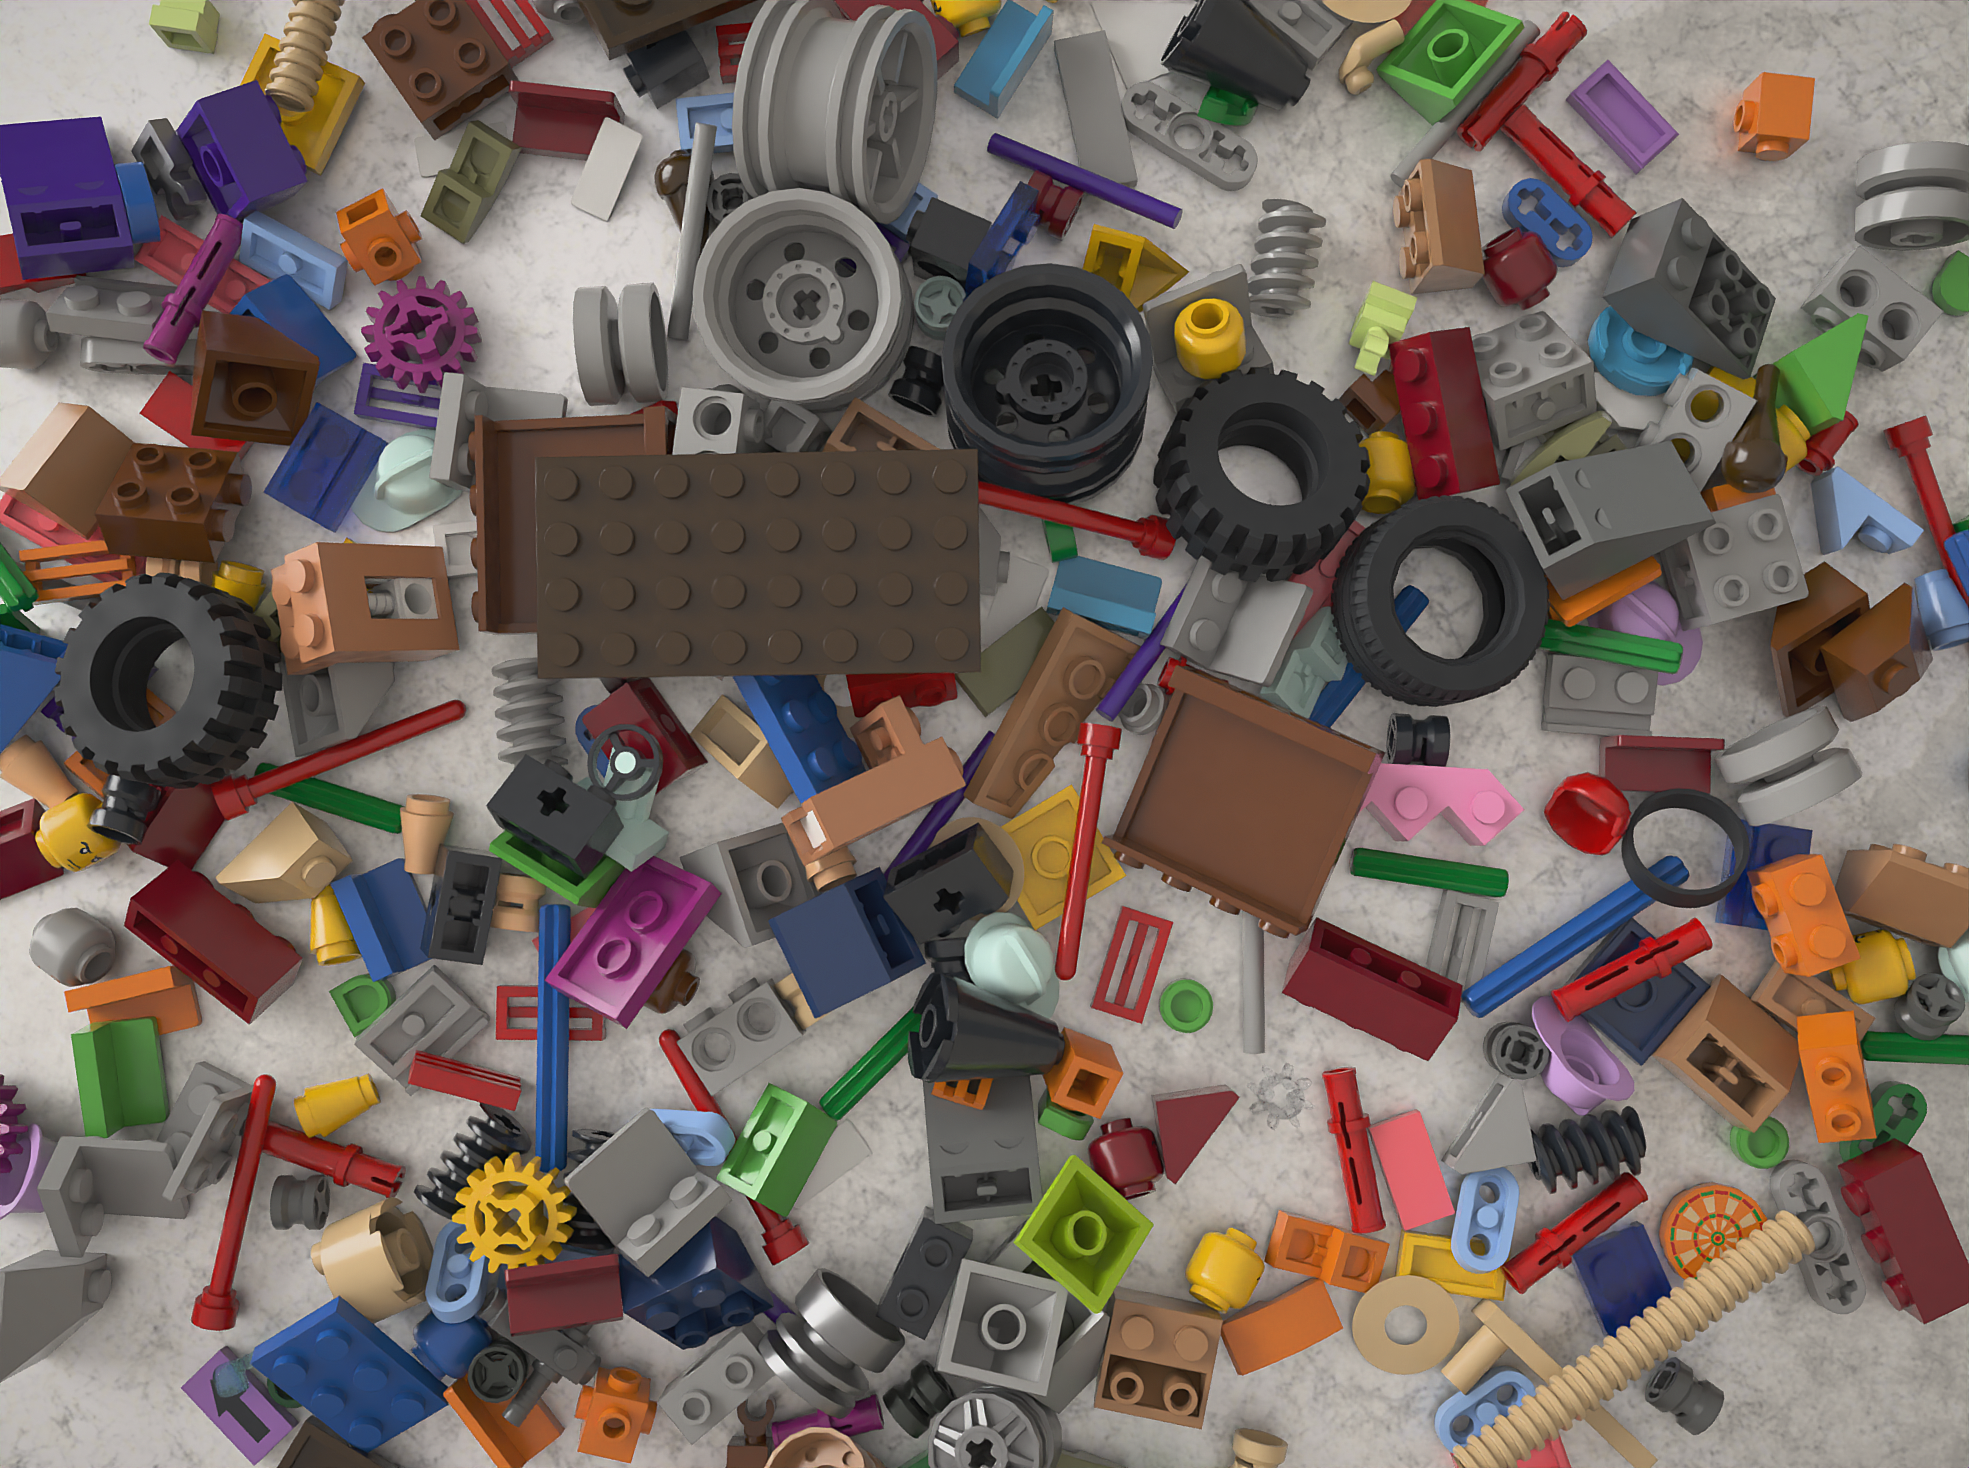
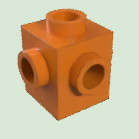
M383 188L336 212L341 235L345 239L344 242L340 243L346 259L356 273L364 269L374 286L385 280H399L407 276L415 265L422 262L416 242L423 238L416 223L407 210L400 214L397 212Z
M599 1367L593 1386L583 1385L578 1398L574 1418L581 1419L582 1423L577 1452L631 1464L640 1433L650 1434L656 1414L657 1401L649 1400L651 1378L642 1377L637 1371L626 1367H615L613 1369Z

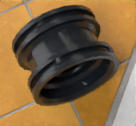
M1052 263L1025 265L998 274L976 288L957 309L946 331L941 356L948 437L953 449H978L979 481L1072 505L1096 497L1114 485L1130 467L1142 443L1153 356L1150 335L1141 314L1122 291L1103 277L1073 266ZM1043 339L1024 345V341L1026 340ZM1078 351H1090L1096 359L1090 364H1085ZM997 369L1004 376V379L999 380L996 384H990L985 381V376L990 370ZM1042 396H1048L1049 402H1044ZM1106 402L1109 407L1106 412L1101 414L1095 413L1089 408V406ZM1015 419L1017 421L1016 429L1009 434L996 427L1014 423ZM1062 430L1065 432V437L1068 441L1049 442L1048 438L1053 431Z

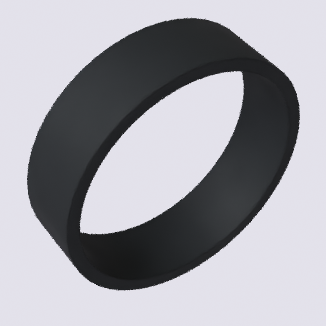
M1678 788L1656 793L1637 807L1623 836L1621 852L1623 864L1629 877L1646 895L1660 903L1673 907L1700 908L1721 900L1734 888L1748 861L1749 838L1738 815L1723 801L1702 791ZM1682 808L1701 813L1716 822L1731 840L1736 857L1735 871L1732 876L1721 884L1706 889H1683L1667 884L1654 876L1641 862L1634 845V827L1647 815L1662 809Z

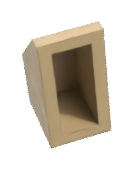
M722 694L689 735L739 781L778 809L794 790L758 723Z
M292 801L215 878L219 884L255 904L315 898L353 860L325 821Z

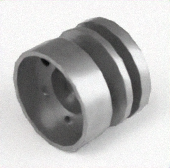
M821 1268L816 1270L795 1297V1304L804 1319L791 1313H782L776 1321L777 1330H768L759 1341L758 1348L767 1364L792 1391L825 1414L841 1419L847 1417L855 1407L854 1396H864L869 1390V1382L860 1367L874 1373L883 1372L905 1345V1337L898 1327L876 1317L878 1305L869 1296L840 1275Z
M987 1384L952 1401L936 1418L928 1438V1464L930 1468H1056L1062 1452V1427L1055 1411L1028 1393ZM987 1439L994 1444L990 1452L994 1458L991 1460L984 1456L987 1446L983 1442Z

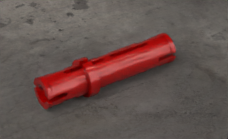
M1562 12L1535 44H1528L1519 54L1521 59L1516 66L1456 129L1459 138L1468 147L1472 148L1474 146L1475 151H1482L1495 133L1524 104L1535 89L1544 81H1551L1558 73L1559 68L1557 66L1564 57L1587 35V29L1582 21L1575 15L1570 17L1569 12Z
M1525 104L1515 111L1501 127L1500 131L1515 142L1539 168L1562 188L1570 197L1568 202L1574 208L1580 206L1611 238L1637 214L1634 209L1604 182L1606 176L1600 170L1594 172L1587 164L1583 163Z
M1694 917L1689 920L1690 922L1655 940L1649 936L1639 941V948L1559 989L1552 990L1551 996L1562 1017L1567 1022H1570L1574 1017L1609 999L1617 997L1621 993L1654 976L1662 979L1672 974V967L1705 950L1712 949L1713 943L1705 927Z
M1356 1067L1335 1068L1324 1071L1322 1079H1324L1331 1118L1327 1120L1329 1133L1335 1134L1342 1179L1351 1216V1229L1353 1233L1376 1232L1386 1227V1221L1383 1218L1376 1173L1366 1128L1371 1126L1369 1114L1363 1113L1356 1079Z
M271 1120L268 1122L262 1153L333 1177L334 1184L341 1187L352 1184L384 1195L386 1198L397 1195L403 1183L397 1181V1178L405 1177V1166L396 1165L364 1154L363 1148L353 1143L345 1147L316 1136L309 1138L305 1132Z
M1622 1173L1619 1180H1615L1589 1201L1583 1203L1577 1210L1549 1230L1544 1227L1535 1233L1536 1240L1500 1266L1502 1274L1519 1294H1524L1528 1288L1556 1267L1560 1269L1566 1268L1572 1263L1571 1256L1609 1229L1610 1226L1639 1204L1648 1200L1647 1192L1631 1173Z

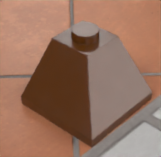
M202 310L194 352L191 435L301 447L320 366L319 357L259 318Z
M1825 561L1804 574L1809 591L1806 598L1779 605L1776 609L1770 647L1782 713L1786 718L1809 709L1835 692L1820 647L1870 609L1868 593Z
M1903 583L1820 647L1843 717L1850 722L1880 711L1895 698L1905 694L1912 685L1922 678L1933 661L1913 587L1906 583Z

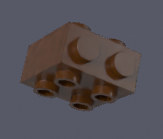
M415 0L414 3L399 13L388 14L380 18L373 25L372 31L362 37L434 141L508 92L510 81H519L511 66L465 0Z
M133 443L96 510L95 516L109 554L216 563L225 542H230L233 538L235 521L242 507L247 506L250 502L252 483L249 475L244 474L238 452Z

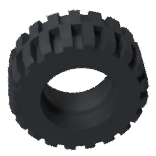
M1250 367L1246 375L1242 374L1241 369H1234L1222 373L1218 381L1215 379L1207 380L1196 388L1192 397L1185 400L1158 452L1159 460L1154 468L1153 484L1159 488L1155 496L1159 512L1162 515H1170L1165 526L1174 539L1177 540L1183 537L1188 543L1185 548L1188 554L1196 560L1201 556L1213 563L1210 569L1220 574L1226 575L1228 570L1239 572L1238 579L1256 582L1261 574H1266L1268 581L1275 582L1286 580L1292 571L1298 575L1309 571L1316 565L1319 559L1324 560L1335 548L1362 509L1361 503L1368 494L1370 478L1366 472L1371 466L1369 452L1366 447H1359L1363 435L1355 421L1350 423L1347 421L1345 414L1348 410L1337 398L1331 401L1322 394L1325 390L1324 387L1312 380L1309 385L1296 380L1298 376L1296 373L1281 369L1279 375L1270 374L1268 367ZM1245 445L1261 448L1274 454L1294 473L1301 489L1302 501L1291 505H1271L1250 498L1236 488L1226 476L1219 460L1218 451L1231 446Z
M158 573L155 576L141 574L125 581L126 586L114 584L100 594L102 599L100 603L90 602L78 615L82 621L76 629L69 628L63 640V643L68 644L64 658H57L55 673L61 675L60 686L54 687L55 701L57 706L64 708L65 713L60 715L59 718L66 735L76 737L72 741L74 748L84 759L92 760L96 768L107 774L120 776L122 779L178 789L194 788L199 783L209 785L223 779L226 775L224 769L236 771L250 758L246 752L251 747L259 749L268 735L263 731L268 719L275 721L279 705L274 704L276 691H282L283 674L275 671V664L281 662L277 643L266 640L271 636L270 628L262 617L254 615L253 607L242 599L229 595L228 592L176 574ZM186 637L194 659L192 686L180 710L170 720L156 727L149 714L146 699L149 675L159 656L174 642Z

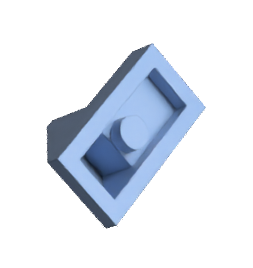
M1838 466L1823 472L1820 476H1816L1811 483L1819 544L1823 555L1843 549L1856 531L1859 532L1858 537L1860 541L1874 551L1888 554L1912 547L1924 531Z

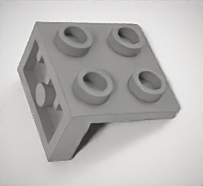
M1241 264L1223 271L1213 272L1201 280L1174 291L1164 292L1143 304L1146 328L1151 340L1153 370L1176 413H1178L1185 400L1193 396L1197 387L1207 380H1213L1192 376L1183 369L1177 358L1174 324L1179 313L1193 302L1201 299L1216 298L1228 301L1235 306L1244 320L1246 354L1237 369H1241L1242 374L1246 375L1250 367H1268L1270 374H1274L1273 361L1252 326L1247 273Z
M1540 311L1524 315L1512 323L1487 333L1472 336L1482 392L1486 399L1492 443L1499 451L1597 412L1593 360L1546 312Z
M444 372L429 478L455 490L470 491L471 486L476 484L475 463L471 460L468 448L470 432L475 431L474 415H484L493 421L566 417L568 399L562 394L486 387L465 374Z
M1778 494L1711 512L1716 524L1660 551L1671 593L1678 607L1679 620L1683 631L1717 624L1806 598L1809 594L1782 499Z
M1201 556L1160 645L1187 658L1188 661L1202 669L1270 687L1282 666L1285 654L1305 615V610L1313 595V590L1304 584L1286 580L1270 582L1263 575H1260L1256 582L1238 579L1239 572L1228 570L1226 575L1211 570L1210 568L1213 563Z
M205 1061L195 1064L156 1140L161 1143L171 1144L177 1161V1167L162 1194L163 1198L173 1202L191 1193H197L211 1184L215 1185L223 1178L233 1158L228 1151L236 1135H243L253 1090L252 1085Z
M644 1108L565 1178L567 1187L621 1255L648 1277L732 1201L721 1184L697 1169L656 1113L649 1108Z
M61 1136L37 1187L60 1256L83 1258L91 1237L97 1236L102 1228L104 1214L185 1219L190 1209L187 1196L173 1202L162 1197L177 1167L172 1145L155 1140L132 1141L105 1139L99 1136Z

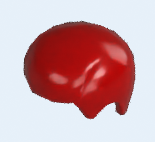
M1589 772L1568 776L1554 790L1551 799L1544 809L1545 817L1552 830L1564 842L1585 854L1602 856L1608 854L1625 835L1632 814L1629 809V802L1618 787L1609 779Z

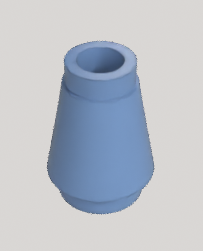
M1947 569L1932 571L1915 578L1918 607L1932 651L1949 649L1969 642V607L1955 583L1949 577Z

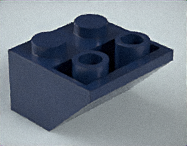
M880 867L768 920L815 1019L926 964L913 935L883 897L887 881Z
M717 1216L713 1217L649 1277L627 1261L621 1253L618 1254L623 1313L682 1350L702 1346L710 1337L731 1327L748 1324L756 1315L774 1307L773 1298L739 1234Z

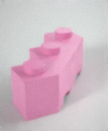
M1385 763L1380 764L1360 809L1361 811L1366 808L1395 841H1409L1441 813L1470 846H1485L1524 811V808L1488 769Z

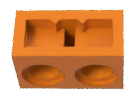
M1854 1010L1796 1017L1799 1054L1818 1142L1829 1143L1877 1138L1872 1098Z

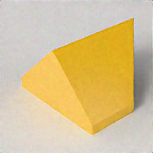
M1097 224L1093 225L1082 269L1103 277L1122 291L1139 313L1143 311V304L1166 292L1189 273L1187 269L1147 238Z

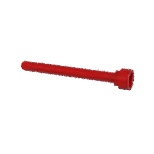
M1925 415L1883 430L1889 449H1896L1899 458L1905 457L1943 568L1947 569L1949 577L1953 580L1969 607V598L1944 548V541L1956 532L1926 450L1931 447L1928 437L1932 436L1933 433L1928 418Z
M979 481L980 504L1130 541L1132 546L1138 549L1139 553L1143 556L1165 560L1173 551L1176 539L1173 538L1165 526L1169 518L1152 514L1147 518L1141 517L1134 521Z
M451 700L251 778H248L246 774L238 777L233 773L228 774L223 779L211 783L214 798L222 815L229 821L249 813V807L257 804V798L461 720L466 715V706L460 700Z
M1080 723L1077 744L1082 745L1081 756H1085L1086 759L1055 962V974L1063 981L1072 979L1076 973L1107 760L1113 759L1114 750H1119L1122 729L1118 727L1093 723Z
M672 1029L664 1030L659 1036V1044L696 1110L714 1112L726 1119L714 1096H711L676 1043L681 1039L679 1034ZM734 1133L735 1143H736V1141H737L738 1138H737V1136H736L735 1133ZM746 1196L765 1230L761 1234L765 1241L762 1248L772 1266L787 1259L809 1244L799 1224L793 1226L789 1217L783 1219L780 1214Z
M268 1074L257 1077L253 1085L210 1285L203 1288L202 1294L195 1298L191 1322L202 1329L223 1331L233 1328L236 1324L240 1302L236 1299L237 1292L232 1286L276 1090V1080Z

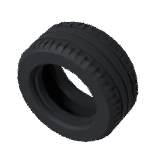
M1445 495L1440 497L1434 496L1428 499L1417 500L1385 515L1378 521L1370 524L1352 541V545L1348 546L1345 556L1339 562L1340 567L1336 569V580L1332 584L1334 591L1331 594V602H1333L1331 614L1334 617L1332 620L1333 627L1337 628V632H1335L1336 638L1341 643L1339 646L1342 652H1346L1347 655L1345 657L1347 661L1353 664V669L1357 673L1362 674L1361 678L1366 683L1370 682L1372 688L1381 690L1383 695L1387 697L1392 696L1393 700L1399 702L1404 701V703L1409 705L1438 707L1472 700L1499 690L1500 687L1511 683V680L1516 679L1521 674V671L1525 670L1529 665V661L1533 660L1536 655L1535 650L1539 649L1542 644L1541 638L1545 636L1546 629L1544 625L1548 623L1549 616L1547 612L1550 611V604L1547 602V599H1549L1547 577H1544V570L1531 543L1527 539V535L1523 531H1519V526L1514 521L1511 522L1509 517L1503 513L1499 514V511L1493 506L1488 507L1486 503L1480 501L1476 503L1474 499L1468 497L1464 499L1462 496H1454L1452 498ZM1435 548L1455 556L1472 572L1482 593L1483 620L1477 639L1464 655L1458 659H1444L1422 650L1405 634L1397 617L1393 587L1401 563L1413 549Z

